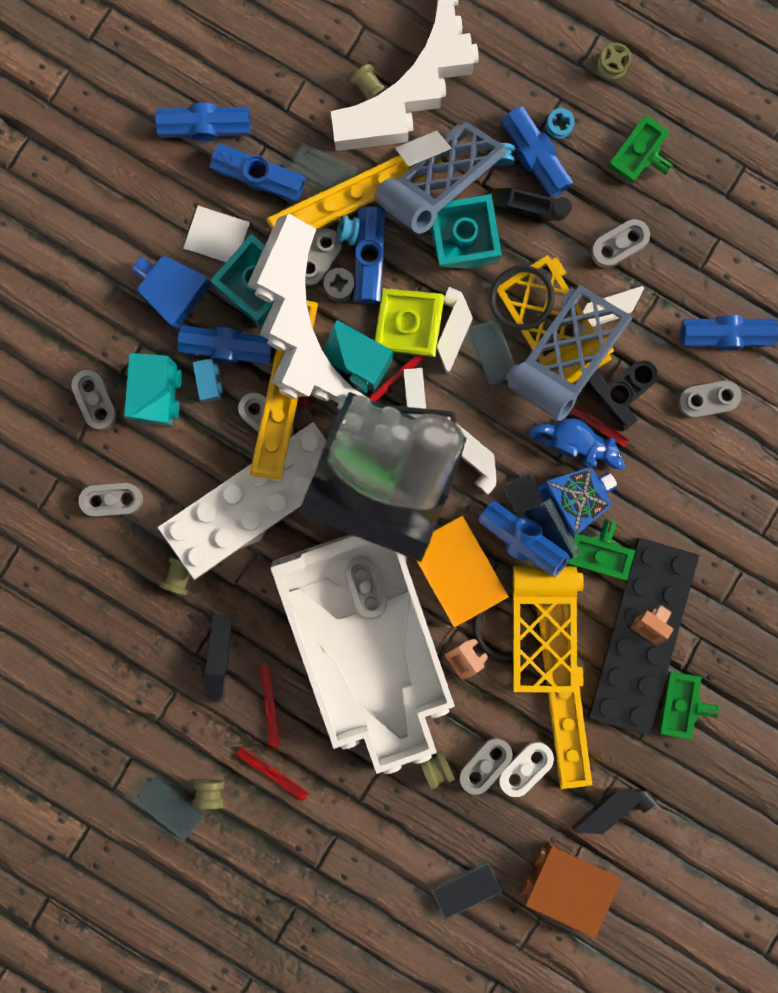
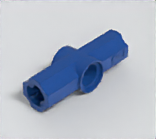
M201 102L190 105V108L156 109L155 121L159 138L190 137L195 141L208 142L216 140L218 136H250L251 120L249 107H217L211 103Z
M523 106L515 108L501 119L500 124L517 148L516 153L521 164L529 173L532 172L548 197H557L573 184L571 177L556 157L557 152L552 141L545 133H540Z
M219 143L211 157L210 170L248 184L253 190L266 191L294 203H297L301 196L306 177L272 164L263 156H251ZM256 168H262L266 171L264 176L258 179L252 178L250 174Z
M366 206L358 209L360 225L355 251L354 302L376 304L381 303L385 210ZM366 250H374L378 257L373 262H367L362 259L361 255Z
M724 315L718 316L715 319H683L680 329V341L682 347H715L716 350L725 351L739 350L744 347H774L778 342L777 319H743V316Z
M181 325L178 335L179 353L210 357L214 361L224 363H238V361L271 365L274 348L267 344L268 339L263 336L242 334L239 330L225 327H215L212 330Z
M496 501L490 503L479 518L481 525L507 543L506 550L512 557L520 560L529 559L553 578L560 574L570 559L568 553L542 535V528L536 521L529 518L519 519Z

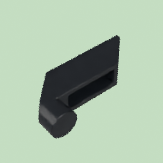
M493 188L492 201L495 209L542 221H561L568 217L572 209L571 201L565 197L554 199L515 188Z
M213 615L205 671V694L212 703H220L225 698V683L232 635V617Z
M616 787L577 821L572 828L576 833L604 834L635 805L645 813L657 803V800L648 790Z

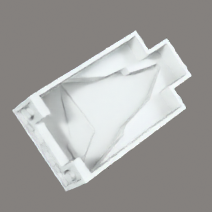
M348 534L273 560L270 568L333 748L341 746L342 749H348L360 743L359 740L364 738L376 774L380 772L391 774L400 770L403 764L412 761L414 764H419L431 759V755L437 752L425 717L429 715L432 718L441 717L449 713V708L455 707L404 556ZM354 558H368L376 567L387 601L385 612L376 619L362 617L358 613L345 577V568ZM363 569L358 570L355 574V577L359 580L367 576V572ZM372 598L368 599L365 606L368 609H374L377 606V601Z

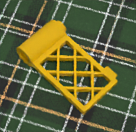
M549 255L531 265L539 270L547 265L553 274L551 278L553 288L555 281L561 287V289L554 288V293L567 294L569 288L562 278L567 273L557 257L551 260ZM520 272L500 284L497 290L517 324H524L523 319L526 309L543 313L547 306L548 294L544 308L528 305L531 288L547 291L546 286L533 283L535 275L532 273ZM529 277L528 282L522 281L525 278ZM514 285L527 287L523 303L510 301L505 291ZM577 303L575 306L576 314H584ZM514 306L521 308L520 316ZM551 310L550 314L558 316L560 311ZM588 320L581 321L587 331L580 336L596 333ZM545 321L539 325V329L521 330L532 350L540 341L541 336L546 333L543 330ZM563 325L560 334H557L558 341L575 338L564 335L566 325ZM530 332L537 333L535 341ZM599 339L581 343L584 357L596 355L600 349ZM577 344L560 347L562 362L579 358ZM613 348L610 349L598 368L612 360L609 354L614 352ZM553 351L545 357L541 354L538 358L539 362L544 366L556 364V352ZM581 365L563 368L565 379L572 384L582 375ZM559 369L553 370V372L559 375Z
M513 566V692L577 693V686H583V667H577L578 591H583L584 580L583 573H578L576 566H565L555 578L538 566ZM520 604H533L542 614L529 626L520 617ZM539 604L551 605L546 610H544ZM556 604H569V618L560 626L548 612ZM544 616L557 628L545 642L532 630ZM520 623L526 628V630L521 635ZM568 624H569V634L564 630V628H565ZM528 632L542 644L530 657L520 649V640ZM560 632L569 640L570 647L561 657L548 646ZM544 648L557 659V662L545 673L532 661ZM520 654L526 659V661L521 666ZM569 655L570 667L564 662ZM530 663L542 677L534 685H520V672ZM562 664L570 672V685H556L548 676ZM546 679L551 685L540 684Z

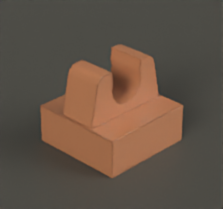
M662 605L652 612L647 610L635 619L630 628L657 646L667 640L674 630L666 624L671 611Z
M476 639L465 641L444 654L461 680L478 673L485 667L484 663L488 656L484 653L478 657L474 652L473 647L478 643Z

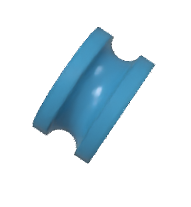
M564 108L553 110L545 123L547 133L555 139L567 137L575 125L574 116L569 110ZM557 117H560L561 121H567L563 130H560L559 126H553Z
M501 143L505 146L507 153L492 166L503 167L513 165L515 157L512 156V153L515 152V146Z
M347 215L341 216L336 232V241L338 243H342L345 240L348 245H354L359 232V218L354 217L352 220H349Z

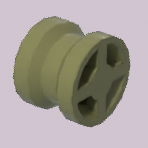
M621 43L607 45L601 52L597 63L599 75L603 79L612 82L621 79L631 63L629 49Z
M443 751L438 752L435 758L420 763L431 790L438 788L439 784L444 781L450 783L455 780Z
M193 780L192 788L196 791L195 798L192 800L193 808L219 809L224 807V800L221 798V790L224 788L223 780Z

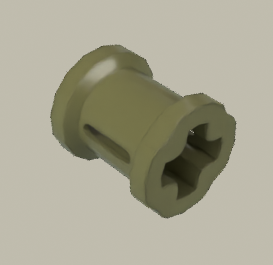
M371 64L362 66L349 80L352 86H357L365 97V101L378 96L388 89L387 85H382L373 73L374 68Z
M169 557L170 567L165 581L161 582L159 587L178 594L187 595L188 591L185 588L190 573L180 559Z

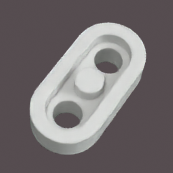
M542 742L527 744L499 776V784L504 793L511 797H520L526 794L551 769L554 762L551 749ZM534 752L542 754V759L538 763L531 761V756ZM512 774L520 776V781L515 785L509 783V777Z

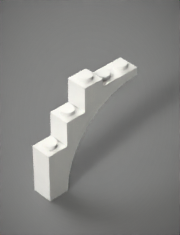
M437 0L435 23L425 48L414 65L394 85L378 96L358 105L331 111L336 151L408 142V132L413 131L411 112L439 109L441 97H446L444 78L472 75L474 63L479 62L477 44L471 43L470 33L462 34L461 16H455L454 6L459 5V0Z
M288 213L277 218L247 285L256 290L255 295L268 302L275 300L259 334L268 339L267 344L271 347L285 351L271 383L280 387L279 392L289 398L297 399V397L310 396L311 394L326 402L331 399L339 403L337 408L341 410L349 392L364 398L367 397L352 388L335 371L321 350L314 334L306 305L305 273L308 252L316 229Z

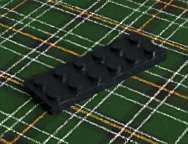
M637 538L634 548L635 554L628 579L624 584L588 718L650 736L699 554ZM662 605L671 611L666 624L674 630L667 640L656 646L630 627L638 616L647 610L649 612H652L654 609L657 610Z

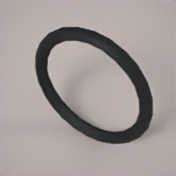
M525 265L514 266L501 273L494 281L489 296L490 308L497 321L505 327L520 331L532 329L544 322L551 313L555 299L554 288L546 274L537 268ZM517 272H528L538 276L544 282L548 291V302L544 312L536 320L526 324H516L506 320L496 306V293L499 285L509 275Z
M508 594L509 597L503 600L513 602V595ZM520 604L528 612L533 623L537 619L533 608L529 604ZM485 611L476 615L473 622V633L479 647L487 655L495 659L513 660V653H497L484 643L479 625ZM538 623L532 628L537 635L539 631ZM532 634L528 643L521 649L525 654L533 647L536 641Z

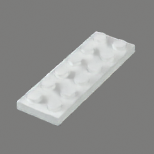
M314 422L290 437L281 482L251 476L252 464H250L158 527L194 580L301 507L326 443V439Z

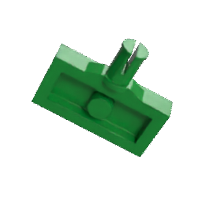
M645 114L611 160L608 167L631 184L650 165L666 175L673 164L658 155V153L660 152L661 144L667 138L670 131Z
M604 519L600 537H587L580 534L572 537L569 549L574 558L569 559L567 564L627 581L635 550L622 547L612 541L617 522H610V520Z
M668 671L658 733L692 740L694 724L699 715L713 718L718 717L719 713L706 710L719 711V705L701 703L699 691L702 677Z

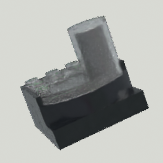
M349 392L323 447L316 471L306 491L298 514L422 562L437 520L448 498L467 438L464 437L458 425L444 416L423 414L415 418L398 411L396 408L387 407L363 395Z

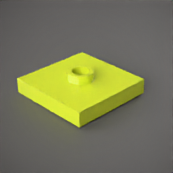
M382 288L375 341L394 353L435 357L444 295Z

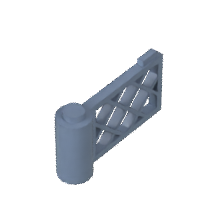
M468 122L462 125L458 124L445 135V141L452 149L416 163L397 180L394 178L384 180L375 192L376 203L415 233H424L433 226L439 210L507 153L505 146ZM470 135L473 137L471 143L458 145V142L465 136ZM480 150H493L487 156L477 157V152ZM471 152L470 159L456 161L457 154ZM450 156L449 162L435 164L439 158ZM469 168V171L463 176L454 177L455 170ZM448 172L447 178L433 180L434 174ZM427 175L426 182L412 183L418 176ZM446 188L436 199L431 196L432 190Z
M581 285L576 290L572 287L569 289L560 302L564 306L529 357L520 365L515 364L509 370L506 377L508 380L507 386L510 390L558 421L563 420L570 413L578 394L632 320L630 314ZM582 296L592 301L594 312L576 316L575 306ZM597 305L602 307L603 310L598 311ZM613 314L621 319L614 329L602 331L599 317ZM595 318L598 332L580 336L578 322ZM573 323L576 337L558 341L557 331L559 328ZM599 339L600 349L597 354L584 357L581 343ZM577 344L579 358L562 362L560 347ZM555 349L556 364L544 366L537 362L543 351ZM581 365L582 375L575 385L567 381L564 377L563 368ZM559 369V375L553 372V370Z

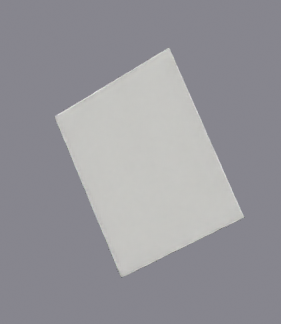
M436 130L395 149L409 167L452 148Z
M197 206L183 249L227 262L243 244L250 222Z

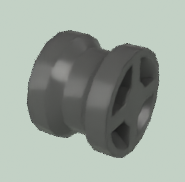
M334 268L324 278V290L331 301L344 303L352 298L354 294L353 276L344 268Z

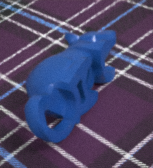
M565 419L554 425L536 424L529 430L528 436L548 448L568 458L576 457L577 455L581 456L580 462L586 467H596L597 461L595 459H598L613 469L621 470L625 468L622 455L615 445V439L609 438L604 440L602 437L595 435L581 420ZM541 434H546V435H548V436L551 438V440H548L547 438L543 437Z

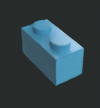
M212 358L193 362L200 401L208 402L221 399L220 394L223 393L222 383L218 382L217 375L220 374L218 363H214Z

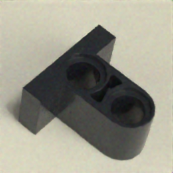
M642 360L632 365L610 385L597 372L588 380L585 387L617 425L625 431L638 421L627 406L657 381L658 370L652 362ZM636 369L644 370L647 373V383L642 384L636 381L634 376ZM612 389H619L623 392L625 397L623 403L618 404L612 400L610 394Z

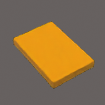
M463 515L433 532L422 562L417 561L454 628L509 597Z

